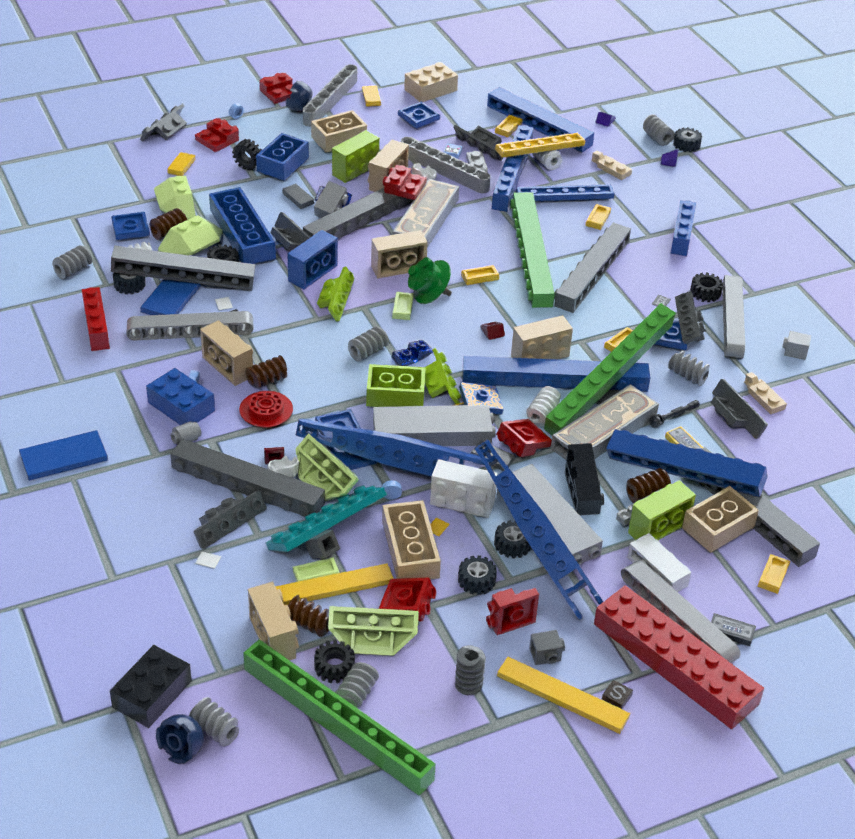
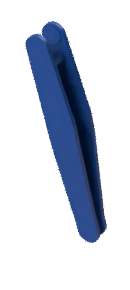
M298 419L295 434L298 437L305 438L309 433L322 444L388 466L432 476L438 459L449 461V457L460 459L459 464L464 465L465 460L484 465L478 455L415 438L322 423L309 419ZM319 431H331L333 432L332 438L321 435L319 434Z
M487 439L474 449L487 468L520 531L580 621L583 619L582 614L575 603L569 598L571 595L588 586L599 605L603 603V600L546 514ZM498 462L505 471L496 476L491 466ZM577 569L583 579L576 585L564 590L559 580Z

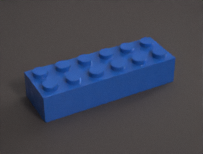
M241 187L209 193L210 211L232 248H236V251H238L241 263L255 264L276 259L275 240Z

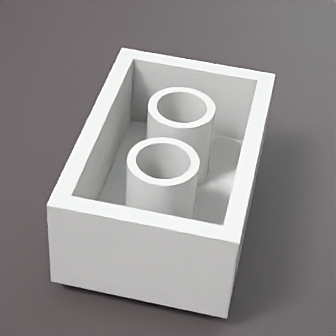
M438 459L431 479L430 505L489 518L496 494V485L489 472Z

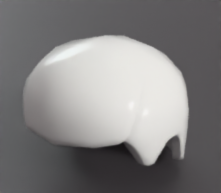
M420 163L412 166V174L427 177L426 182L428 179L435 180L437 172L434 169H431L429 166L422 168Z
M284 456L281 460L270 461L267 469L294 478L298 473L299 460L297 457H294L291 461L287 456Z

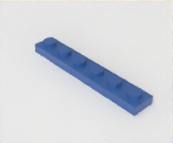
M612 184L516 187V192H533L535 201L540 202L614 199L615 195Z

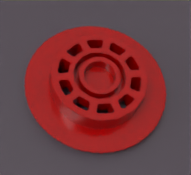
M259 391L243 399L239 412L247 423L256 427L269 428L287 421L293 412V405L288 397L279 392Z

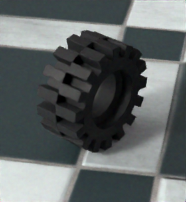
M243 139L233 148L232 154H234L233 158H236L235 163H239V167L243 166L242 169L244 170L246 168L247 170H253L257 166L256 155L262 149L258 148V144L255 145V141L251 142V139Z
M218 245V247L214 246L213 249L210 248L209 252H207V258L239 262L238 251H236V248H232V246L227 247V245H224V247H221V245Z
M703 272L700 275L696 274L692 278L690 288L693 298L696 297V300L702 299L701 302L705 300L707 302H711V300L715 302L716 299L718 300L721 297L723 280L719 279V276L714 277L715 274L713 273L711 275L708 272L706 274H703Z
M333 640V644H330V641H326V646L323 644L319 645V649L317 648L314 654L316 675L318 677L321 676L323 681L327 678L328 683H332V680L340 683V679L343 680L355 664L354 650L351 649L349 644L345 646L343 641L340 644H337V640ZM337 658L343 662L338 665H331L326 661Z

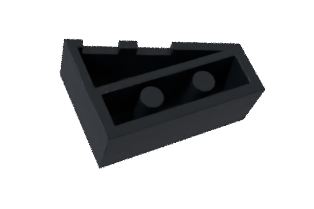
M592 443L568 444L564 474L574 510L579 515L600 514L601 506L604 505V495L600 490V481L598 479Z

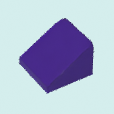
M598 112L595 123L609 127L615 121L616 116Z
M679 150L662 154L660 165L676 167Z

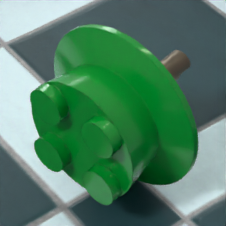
M425 257L409 268L408 287L414 290V298L418 303L429 304L441 294L448 296L452 294V291L446 288L451 276V268L446 261L437 260L433 262L428 257Z

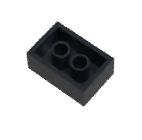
M153 644L109 690L112 708L150 728L191 683L190 664Z

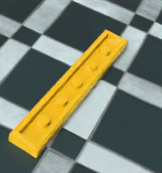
M578 133L496 144L495 150L503 158L585 146V140Z
M388 563L275 587L281 590L283 604L288 605L296 595L300 596L299 601L302 598H307L308 602L388 585L390 579L394 578Z
M507 657L497 671V677L618 734L621 733L630 717L629 712L513 658Z

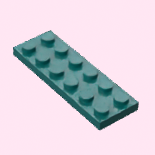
M365 485L355 488L353 490L354 493L339 497L337 499L338 502L334 504L331 503L321 508L322 511L317 514L311 513L307 515L301 523L296 522L289 525L288 530L285 532L281 531L271 536L272 539L265 542L268 550L288 552L386 496L385 488L365 487Z

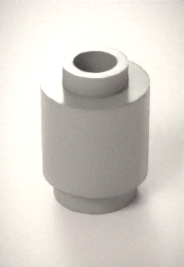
M187 422L174 427L170 434L171 440L177 445L182 439L193 442L201 436L200 426L197 422Z

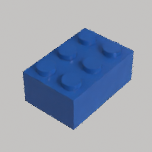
M284 133L279 134L256 155L257 172L285 181L309 158V141Z
M321 230L287 253L288 282L305 290L338 266V238Z
M176 368L146 385L148 403L179 425L187 422L198 423L215 411L214 393Z

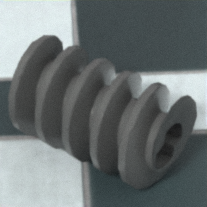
M467 645L461 647L457 652L455 687L457 691L464 695H474L483 686L486 659L485 654L478 647Z

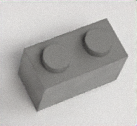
M328 181L314 205L315 216L322 218L341 209L342 205H345L348 200L347 188Z

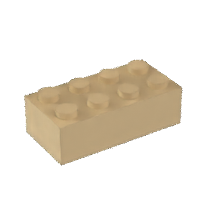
M424 501L383 505L382 524L396 579L440 578L441 560Z

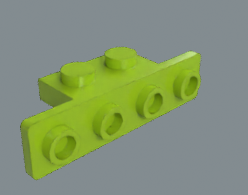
M347 266L342 268L338 278L328 279L324 282L317 301L320 309L329 306L328 311L336 322L341 319L354 282V275Z
M435 347L432 350L436 361L427 365L425 371V384L428 392L434 398L448 390L450 398L455 404L461 403L459 400L461 394L455 388L457 385L456 381L450 376L452 371L449 365L445 363L448 360L445 354L439 352Z

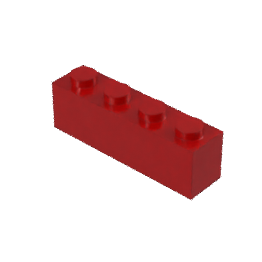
M100 287L81 289L91 351L110 349Z

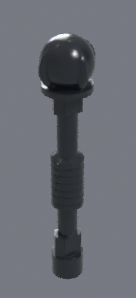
M694 400L684 407L680 406L671 410L670 413L665 415H654L649 419V423L652 427H658L666 419L681 415L686 410L697 408L700 406L698 400Z

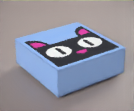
M447 143L443 152L458 159L462 152V146Z

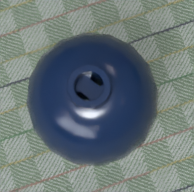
M297 80L290 89L292 93L290 99H286V107L296 112H302L303 108L313 99V92L310 86Z
M175 714L162 721L161 725L156 729V741L159 749L164 748L166 753L171 756L168 760L176 764H184L200 752L204 743V734L201 726L193 717L186 714Z

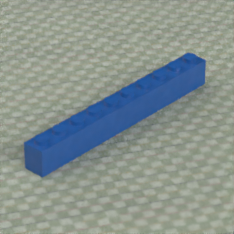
M463 356L462 382L495 386H550L553 388L574 389L602 361ZM635 363L609 390H623L631 384L641 392H648L651 378L649 363Z

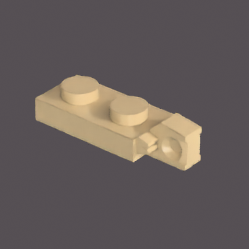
M599 151L592 153L591 161L595 162L598 168L614 177L623 180L632 174L631 168L614 160L612 157L603 155Z
M752 372L746 374L744 383L747 385L748 393L766 411L774 414L786 409L787 403L762 379L758 380L757 375Z

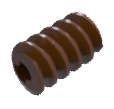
M175 208L151 219L149 223L150 231L155 239L160 240L161 237L167 235L170 228L186 221L187 217L182 210Z
M279 355L258 365L255 364L252 367L246 368V378L251 385H255L258 389L261 388V383L264 386L268 385V381L274 383V377L277 381L281 380V375L283 378H287L286 362Z
M661 468L649 471L635 478H630L626 483L628 498L634 504L651 493L665 488L668 484H671L668 473Z
M294 596L288 604L291 621H295L298 626L301 625L303 629H308L319 637L325 636L329 632V610L324 609L322 611L321 605H317L314 608L315 603L313 601L307 604V598H302L299 601L300 596Z

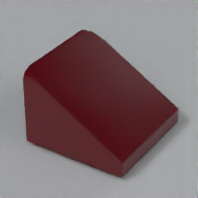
M494 321L480 325L489 340L505 336L504 325L501 322Z
M284 447L264 448L265 464H269L272 460H281L285 456Z

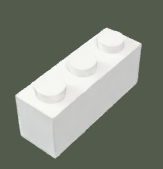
M648 533L630 543L627 558L633 563L637 560H642L677 592L688 587L691 571L663 547L657 539Z

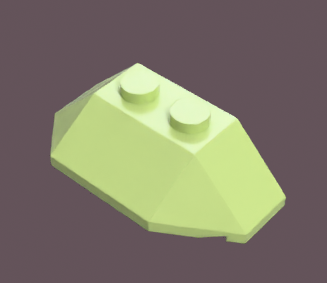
M186 176L168 178L154 188L161 211L167 213L178 208L184 212L187 220L196 216L192 192Z
M197 215L170 228L158 251L193 255L219 242L223 231L214 223Z
M309 433L296 447V455L299 460L298 478L305 483L325 489V501L345 496L358 482L359 479L356 474Z
M329 606L328 629L339 642H345V646L349 644L351 649L354 650V654L394 656L417 635L419 611Z

